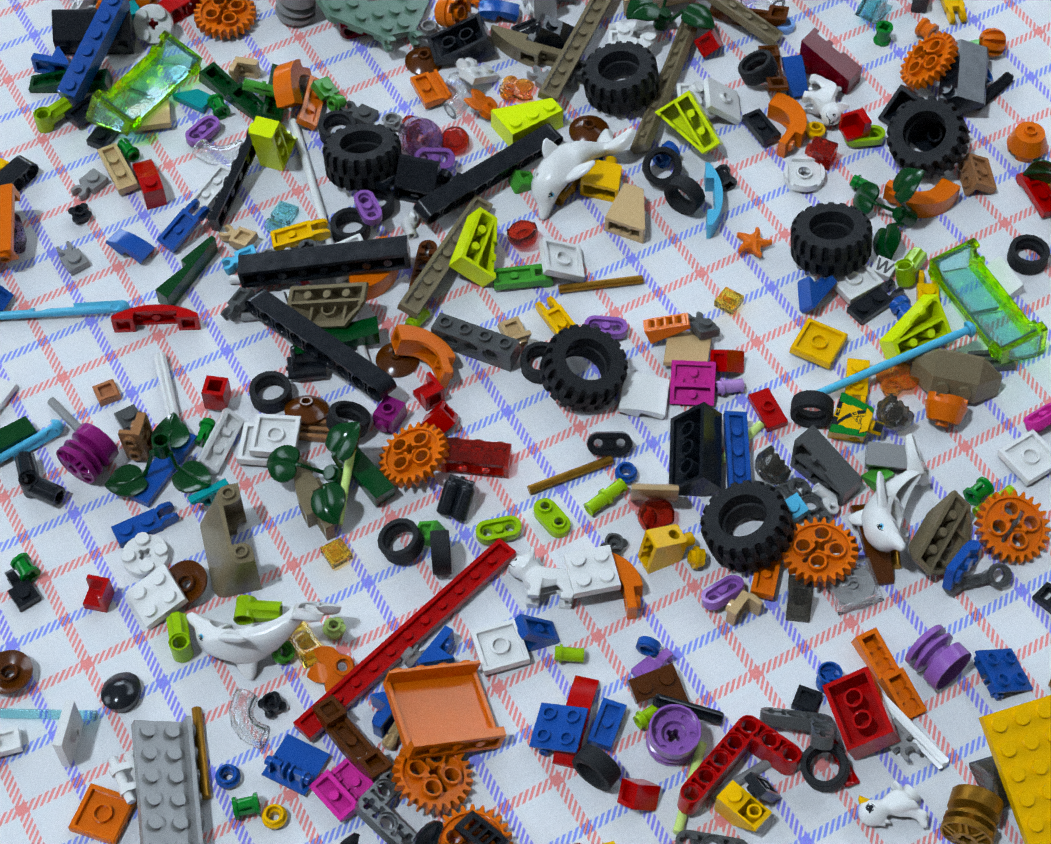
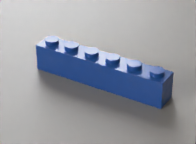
M102 0L57 88L61 98L65 97L74 105L84 100L131 7L128 0Z

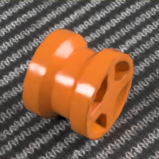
M926 17L915 28V34L923 38L926 35L930 37L932 32L937 34L939 31V26L935 23H930V20Z

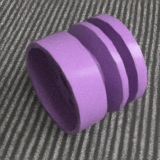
M941 624L930 628L920 636L905 656V661L910 666L914 665L913 668L917 673L926 670L923 678L935 690H940L952 682L966 667L972 656L960 642L950 645L953 636L950 633H946L945 628Z
M669 704L660 707L653 714L646 734V747L650 756L656 762L665 766L677 767L687 763L694 756L701 737V724L697 715L690 708L680 704ZM672 736L676 737V740H673L672 742L668 741V738H671Z

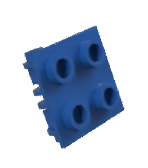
M1012 648L975 651L976 656L974 657L975 662L973 664L977 668L981 679H985L983 683L988 685L987 689L991 698H995L998 701L1004 698L1003 693L1033 690Z
M541 702L529 747L538 748L539 754L543 756H548L552 750L577 753L589 709Z
M287 734L275 754L266 757L264 764L267 766L262 776L305 796L310 789L309 785L315 781L330 754Z

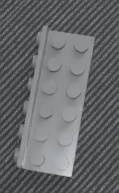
M186 716L183 722L134 720L131 724L140 844H207L206 839H203L202 833L205 821L204 816L200 812L202 793L198 791L200 771L196 769L198 749L194 747L196 727L192 725V717Z

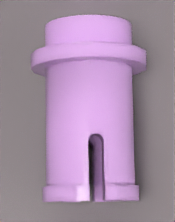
M720 378L719 381H715L716 393L724 396L725 393L744 392L743 378L731 380Z

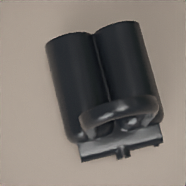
M295 346L290 347L291 357H287L286 366L289 380L304 381L327 378L325 365L308 353L296 354Z
M450 474L448 480L444 483L436 511L455 519L466 521L475 494V482L467 480L463 476L458 477Z

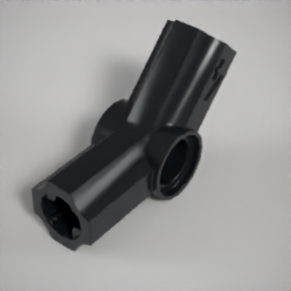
M23 451L14 457L19 476L18 481L24 496L30 499H40L53 506L59 505L64 498L65 488L39 476L34 453Z

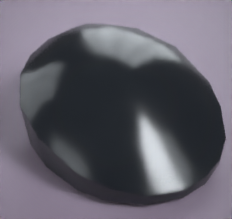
M130 672L113 675L103 685L101 701L114 713L130 711L137 705L141 695L140 680L135 674Z

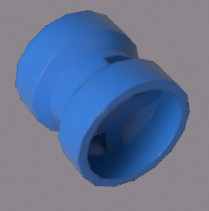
M666 141L662 144L661 147L671 148L680 156L678 147L672 141ZM665 154L656 155L652 159L662 169L667 167L670 161H672Z
M907 295L896 297L889 305L892 313L897 315L898 321L912 307L911 300Z
M831 661L820 665L815 682L820 692L825 694L822 685L842 677L843 672L840 665Z

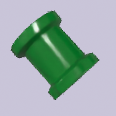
M882 20L876 24L877 32L873 42L880 47H885L891 42L890 33L893 31V25L889 21Z
M216 93L208 97L207 105L213 110V116H216L219 120L227 118L230 114V108L224 103L223 95Z
M979 477L976 480V484L971 488L967 487L963 490L965 500L974 506H978L981 503V499L986 495L994 493L992 483L985 477Z
M27 553L18 554L10 563L11 567L20 574L22 582L29 579L32 583L40 576V569L32 564L31 557Z
M254 792L252 796L244 798H231L236 820H239L241 816L254 813L261 815L257 792Z

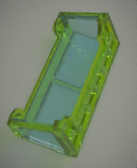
M164 30L158 37L160 38L159 44L151 46L149 54L106 92L98 89L92 94L85 119L91 124L126 136L132 131H138L146 118L192 76L196 77L202 69L200 65L203 58Z
M975 238L930 259L928 269L930 278L933 281L936 280L964 318L976 325V333L988 347L990 355L996 358L1000 364L1034 358L1044 354L1048 328L1042 321L1037 323L1035 319L1030 321L985 266L986 258L984 256L980 257L977 249L980 248V244Z

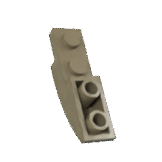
M496 25L491 26L493 44L510 58L527 66L533 67L537 65L540 67L543 64L553 67L561 52V49L529 41L528 34Z
M300 455L298 463L311 466L309 461L304 462L303 458ZM297 467L294 477L295 490L300 511L308 528L317 524L327 541L335 538L334 528L337 525L321 520L314 514L311 508L313 492L323 489L319 477L315 478L313 476V471Z

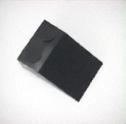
M480 13L427 37L436 66L456 64L459 58L466 59L467 57H471L479 62L496 54L489 30Z

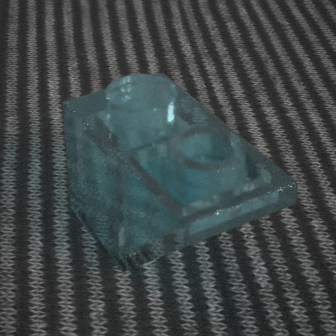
M862 0L855 15L873 24H877L891 10L892 6L887 4L888 0Z

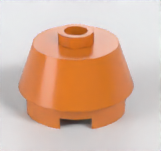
M438 0L434 11L436 22L444 28L452 26L468 18V12H471V5L469 0Z
M1035 122L1020 123L1007 138L1008 152L1011 151L1016 156L1015 159L1020 162L1031 163L1033 159L1041 158L1048 147L1045 130Z
M928 391L927 399H924L926 419L935 421V425L948 428L949 424L958 426L969 410L967 408L969 400L952 394H937L936 391Z

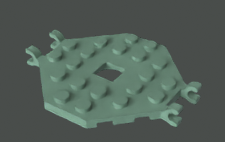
M315 0L329 22L334 24L339 22L347 25V29L361 35L364 32L374 36L373 39L381 42L386 53L393 52L394 48L391 44L396 43V39L408 37L413 48L420 47L421 43L418 39L423 38V34L417 30V27L430 0H375L369 2L368 0Z

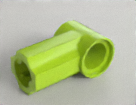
M63 97L48 107H39L34 110L33 116L39 132L46 134L54 130L55 123L64 118V113L73 108L68 99Z
M913 247L904 259H900L894 264L896 282L900 287H910L916 282L915 275L927 260V253L920 247Z
M240 595L236 600L233 621L238 625H246L277 619L283 614L282 601L257 600V598L251 595Z
M180 611L173 612L170 616L166 617L169 635L168 644L174 660L179 663H185L192 659L194 650L191 643L189 623L186 618L187 614Z

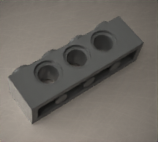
M441 312L431 327V332L444 340L453 352L509 372L512 371L520 356L519 340Z

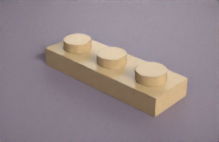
M116 143L97 149L98 155L119 195L139 188L138 182Z

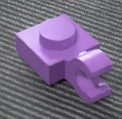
M665 648L655 659L648 655L631 669V674L637 677L673 662L671 658L673 653L668 648Z

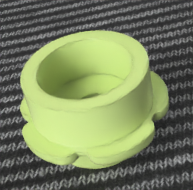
M339 617L328 618L325 620L322 630L329 639L337 640L345 633L346 625L343 619Z

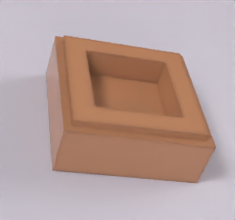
M113 379L92 386L100 407L121 400V395Z

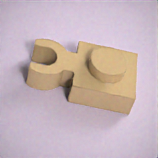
M228 224L224 226L227 233H218L220 240L228 241L230 246L237 249L252 245L258 239L257 232L241 226L235 230Z

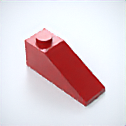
M152 159L132 164L147 210L167 205L164 188Z

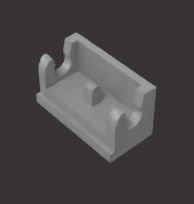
M868 441L865 450L864 468L869 469V467L874 466L907 470L905 445Z

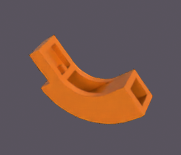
M300 59L280 64L274 70L273 90L277 108L288 109L303 104L299 79L300 77H310L311 71L310 68L302 67Z
M777 91L768 104L767 118L782 124L786 128V132L778 142L777 155L784 158L788 152L793 151L795 146L798 148L802 147L807 117L804 109L795 99Z
M942 177L934 188L927 191H915L911 199L905 203L917 212L918 218L935 217L945 213L955 204L961 186ZM889 180L885 184L883 199L900 207L902 205L894 198L896 192L893 190V181Z
M399 270L349 276V283L368 282L369 287L366 301L371 300L390 289L397 279Z
M397 324L391 337L395 355L413 356L423 360L431 367L435 378L443 388H447L450 379L454 375L452 366L456 359L449 345L426 329L412 325Z
M612 552L621 583V590L619 591L623 596L627 620L636 619L637 609H641L640 597H642L643 590L641 577L629 561Z

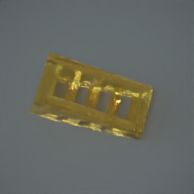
M303 621L289 637L288 641L294 646L295 654L304 669H307L318 662L313 650L322 645L308 624ZM304 630V632L293 636L294 634Z

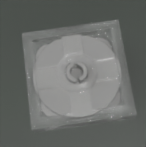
M869 557L856 561V568H851V575L844 574V581L836 578V585L827 581L839 616L884 601Z

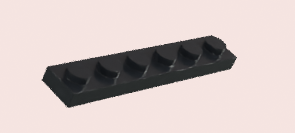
M248 130L244 143H241L239 147V154L231 164V171L224 179L223 188L216 195L215 205L208 212L207 219L211 229L220 232L256 155Z

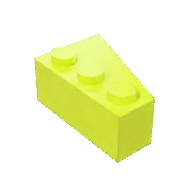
M690 90L655 111L658 116L679 132L702 154H708L723 144L696 96Z
M553 98L491 110V127L508 146L547 123H550L556 130L563 127V109Z
M256 116L254 122L249 125L248 134L252 140V145L260 165L283 171L297 141V137L292 136V133L287 131V128L279 121Z
M481 207L468 215L448 265L481 287L496 279V273L494 272V262L496 261L494 246L497 242V217Z
M923 294L879 340L886 360L952 332L938 294Z

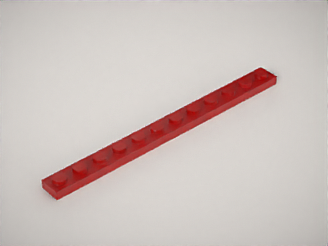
M500 538L497 539L293 722L294 727L312 742L324 731L312 709L314 705L333 694L347 710L402 660L400 656L408 646L413 649L416 644L419 645L510 563L516 557V551Z

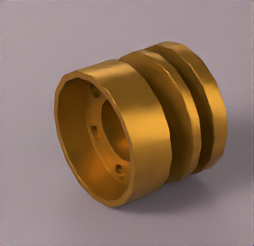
M958 784L954 786L948 800V810L945 811L940 826L941 834L954 844H993L998 830L996 825L1000 822L1005 806L1003 800L997 794L977 785Z

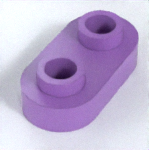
M213 115L200 119L186 131L187 144L192 147H199L205 144L220 131L219 119Z
M423 147L414 153V157L420 158L421 155H424L426 159L439 161L440 169H447L455 162V155L448 148ZM441 155L445 156V163L441 162Z
M369 190L356 192L354 195V205L362 221L370 226L379 224L383 219L382 209L373 192Z
M593 315L589 316L584 323L590 325L591 328L597 326L604 333L609 332L612 335L611 338L615 340L622 339L627 335L628 324L620 317Z
M729 575L707 587L701 593L702 605L706 609L717 610L728 604L731 599L735 600L741 591L745 590L743 579L737 575Z

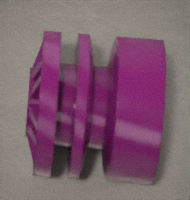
M82 423L72 434V440H66L64 446H61L56 452L58 460L68 472L89 484L93 483L98 475L102 474L103 466H109L119 454L113 440L101 429L89 423Z

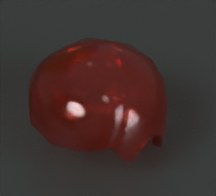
M451 126L445 129L440 136V147L452 150L455 156L464 153L470 146L468 133L459 126Z
M519 220L507 229V238L514 247L526 249L536 243L538 228L535 222Z
M653 498L645 501L640 506L637 518L642 529L646 531L672 524L675 511L672 504L666 499Z

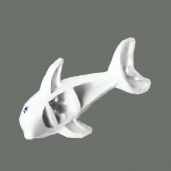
M633 128L627 129L613 139V131L604 129L599 135L597 142L573 141L559 146L545 138L542 143L544 158L538 165L531 182V194L538 204L539 218L544 220L548 217L561 191L568 183L587 174L595 165L594 159L616 155L627 148L634 139L636 130Z
M913 433L905 437L904 448L907 470L886 483L882 472H877L875 493L866 503L864 509L852 513L848 518L849 522L853 525L863 526L867 541L873 548L879 551H903L906 548L905 542L908 540L909 531L901 525L907 501L915 485L925 486L932 484L930 471L922 461Z
M305 601L296 603L293 608L277 619L246 625L222 623L194 612L188 613L186 618L194 627L197 643L205 653L218 659L236 663L240 673L245 678L253 680L257 672L258 661L278 650L303 621L308 623L319 622L323 616L338 614L342 606L327 602Z

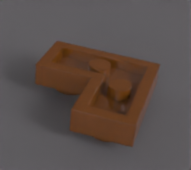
M673 663L627 681L635 704L654 698L657 693L689 702Z

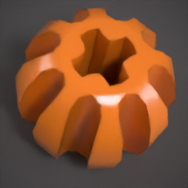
M988 28L982 31L979 36V45L989 49L988 57H997L1003 53L1006 47V36L1003 31L997 28Z

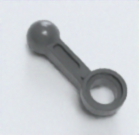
M995 563L982 573L963 577L960 584L956 583L951 591L944 589L947 594L955 595L963 588L983 583H990L996 587H1005L1012 579V572L1007 565ZM1000 568L1003 572V578L996 582L993 578V573L996 569Z

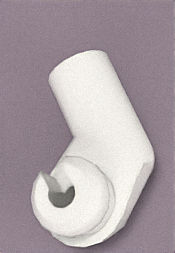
M411 210L401 222L403 231L409 240L417 236L414 227L418 223L420 216L414 210Z
M820 483L815 484L812 492L821 498L822 503L830 514H837L839 505L836 495Z

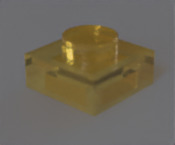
M725 287L714 300V306L733 315L744 301V296Z
M341 537L320 548L322 555L332 570L353 559L351 551Z

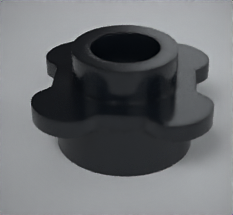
M81 203L68 209V213L72 215L73 222L83 224L91 218L92 212L87 209L88 205L86 203Z
M276 691L265 694L258 701V707L264 710L265 717L268 719L273 718L276 713L285 711L287 708L286 702L281 700L279 693Z

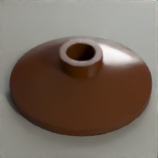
M428 46L417 47L411 50L405 57L406 68L415 75L425 72L431 73L434 72V69L439 71L443 67V65H435L430 47Z
M585 115L573 120L569 127V135L573 141L597 142L602 131L609 129V127L600 117Z
M388 343L378 351L376 365L392 378H401L410 375L416 370L419 365V358L402 355L396 356L392 343Z
M312 395L295 397L284 408L285 415L301 416V425L319 423L327 417L329 412L327 402L320 397Z
M184 560L176 563L169 569L189 601L185 605L195 602L202 596L208 581L207 573L202 565L193 560Z
M17 650L0 652V694L6 695L18 692L29 683L32 677V662L23 652ZM9 674H14L13 676L6 678Z

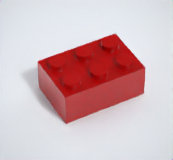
M868 666L822 685L846 749L854 760L901 741L876 677Z

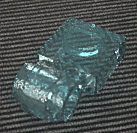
M280 200L270 214L271 218H267L264 228L270 233L273 230L285 227V225L290 226L299 213V207Z

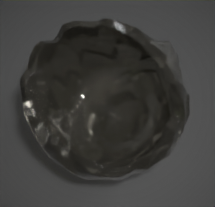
M893 393L887 395L877 404V420L884 423L885 428L893 431H903L912 424L914 420L913 412L909 411V406H904L902 400L898 401L897 396H893Z
M770 445L757 455L755 471L763 481L779 485L789 478L791 470L785 465V461L780 459L779 454L774 453L775 449Z

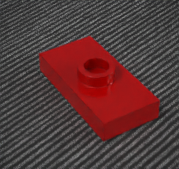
M769 388L748 394V400L760 421L764 424L767 432L788 425L787 418Z

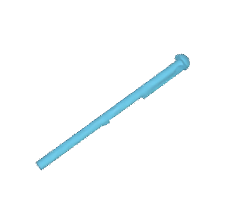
M125 300L73 303L74 307L50 308L41 311H35V308L0 311V320L118 313L130 309V305Z
M966 321L962 329L955 330L816 391L824 392L827 395L965 335L972 338L977 331L976 325L973 322Z
M52 419L50 420L52 425L0 453V463L11 457L15 460L14 457L20 452H30L60 435L64 429L62 422Z

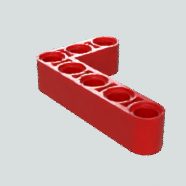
M752 715L742 716L682 785L677 801L678 809L686 815L698 812L748 751L759 759L770 762L771 767L779 773L793 775L797 771L802 757L801 749Z

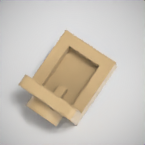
M236 56L233 64L229 66L228 73L236 82H238L240 76L259 79L261 74L259 60Z
M518 316L499 322L497 325L501 334L519 340L520 347L526 345L532 335L530 330L525 331Z
M742 590L735 600L731 599L725 608L727 612L725 622L734 626L745 610L758 616L761 613L763 602L755 594Z

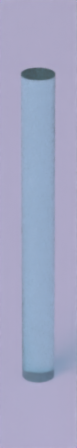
M0 708V718L60 719L62 710ZM79 710L82 720H97L98 718L97 710Z

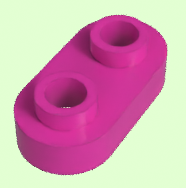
M1051 403L1042 406L1024 418L1026 430L1034 429L1038 433L1051 424Z

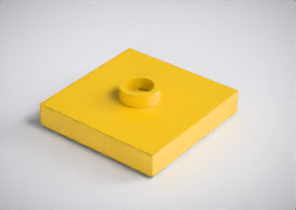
M808 318L791 345L789 353L830 369L846 342L848 334Z

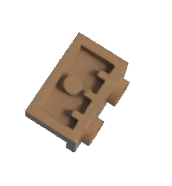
M967 153L961 163L957 164L964 195L970 196L975 189L990 194L997 190L988 158Z
M137 412L135 421L131 422L130 430L120 429L118 431V436L127 458L134 461L148 460L149 451L153 449L151 442L153 429L145 412Z

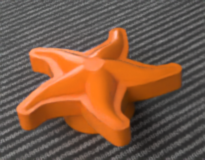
M756 227L755 232L750 235L738 232L736 236L743 241L738 248V253L741 254L743 251H746L749 254L756 255L758 258L762 257L761 248L770 246L773 242L771 239L766 240L760 237L759 227Z

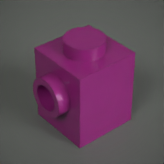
M387 395L373 413L374 427L381 432L393 435L407 416L406 403Z

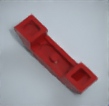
M154 304L138 306L111 316L115 333L136 332L137 325L178 324L179 331L201 330L198 313L174 305Z
M575 675L566 705L589 709L577 750L578 753L582 748L599 680ZM555 751L552 764L575 769L572 760L577 753Z

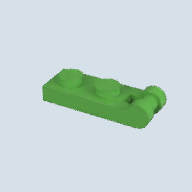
M542 264L494 269L496 273V279L493 280L494 291L533 286L548 288L553 285L552 276L543 275Z

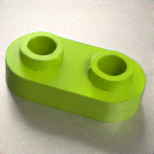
M871 125L869 136L847 142L844 138V141L851 147L880 145L884 141L885 130L881 126Z
M542 498L536 501L534 504V517L552 537H566L570 532L571 523L569 518L551 499Z
M511 515L485 520L476 526V538L484 545L493 544L499 538L503 541L514 540L521 534V521Z

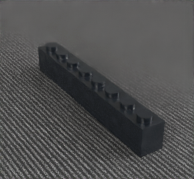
M403 235L238 255L237 274L242 288L409 269L411 268V252L408 237Z

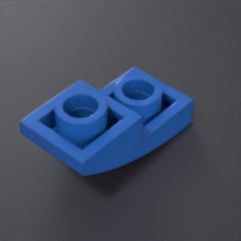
M480 0L477 13H480L483 18L493 21L496 20L497 16H501L506 20L516 22L519 16L520 5L502 0Z
M802 55L782 57L783 76H786L789 86L787 95L790 97L803 96L804 91H808Z
M118 229L106 241V244L120 255L127 253L140 264L155 249L147 241L122 229Z

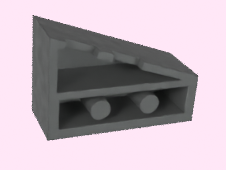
M814 425L794 440L790 466L813 485L820 483L833 492L837 497L839 506L842 507L860 491L862 477Z

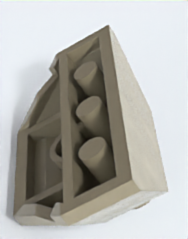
M369 283L290 286L287 305L322 329L346 328L366 303Z
M942 348L914 357L910 372V378L926 392L936 391L937 394H952L969 400L968 402L976 403L997 396L1003 376L985 357Z
M956 490L950 492L926 514L908 546L913 561L928 575H944L946 567L967 541L971 540V521L969 515L971 505Z

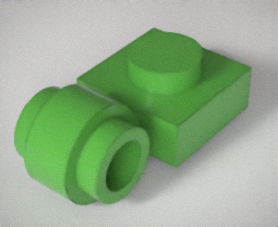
M328 76L313 81L311 88L321 101L327 100L329 110L336 111L341 110L342 107L345 108L347 104L346 98L338 94L339 90Z

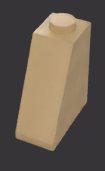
M627 183L623 184L605 216L604 231L642 244L644 243V189Z

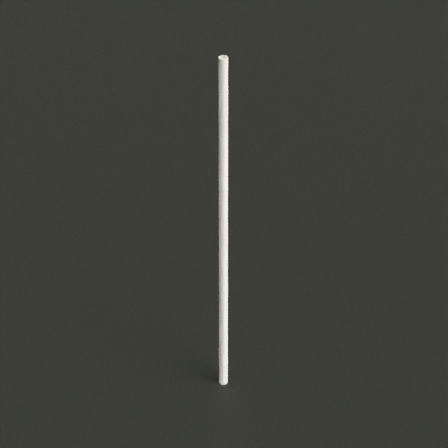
M295 118L291 119L290 125L293 135L297 137L296 145L318 219H327L299 124L296 123ZM332 233L329 238L325 239L326 245L334 244ZM357 316L351 322L358 321ZM357 346L358 353L370 361L366 346Z

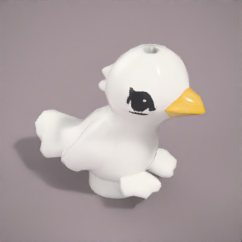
M896 780L892 781L890 785L892 791L879 800L868 799L859 795L858 817L867 826H885L886 823L890 824L891 822L887 818L888 815L911 817L917 820L922 828H927L928 812L919 808L917 802L921 799L920 795L909 784H905L902 787Z

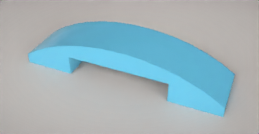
M705 162L704 189L705 192H713V209H707L706 239H711L721 220L723 188L717 171L710 162Z

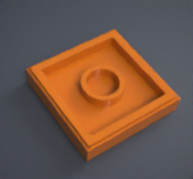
M90 783L68 828L71 832L106 844H117L137 804V799L133 804L127 805L124 797H121L119 792Z

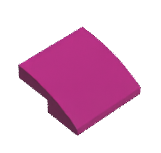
M672 360L669 404L698 405L705 402L710 406H714L716 362Z
M346 758L331 772L327 769L309 785V788L340 822H343L356 814L355 804L361 795L374 783Z

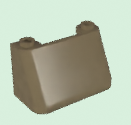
M238 483L225 485L218 490L200 523L212 587L215 594L222 598L262 589L252 547L246 543L233 545L231 543L230 536L238 534V525L241 522H247Z

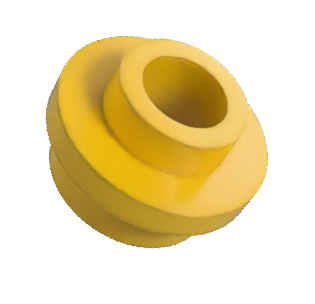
M813 121L806 126L807 137L811 140H819L825 134L826 128L820 122Z
M694 546L688 552V564H691L692 569L704 566L706 559L705 549Z
M271 804L262 812V822L269 829H279L287 821V812L281 805ZM273 815L279 816L277 820L270 819Z

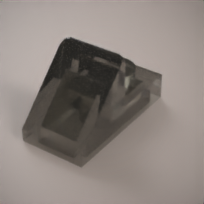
M795 575L788 576L786 621L810 622L813 597L812 581L804 585V578L796 581Z

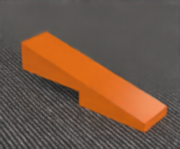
M875 627L856 636L851 642L893 703L909 719L926 712L927 709L904 668L898 667L877 628Z

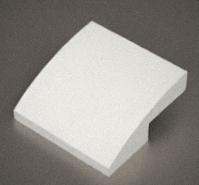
M627 373V377L620 390L617 411L639 417L642 413L662 420L666 413L670 379L649 374Z

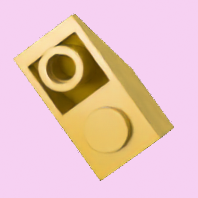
M734 780L716 797L714 810L736 827L756 832L772 814L768 808Z

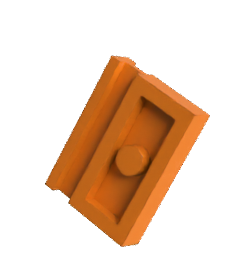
M434 69V72L431 73L425 72L410 77V83L425 109L442 104L445 100H452V95L437 69Z

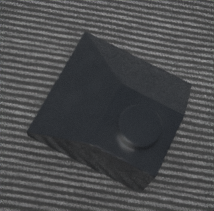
M542 13L533 42L562 50L574 26Z

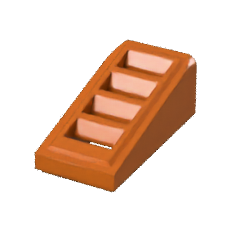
M688 312L643 320L644 332L651 344L691 328Z

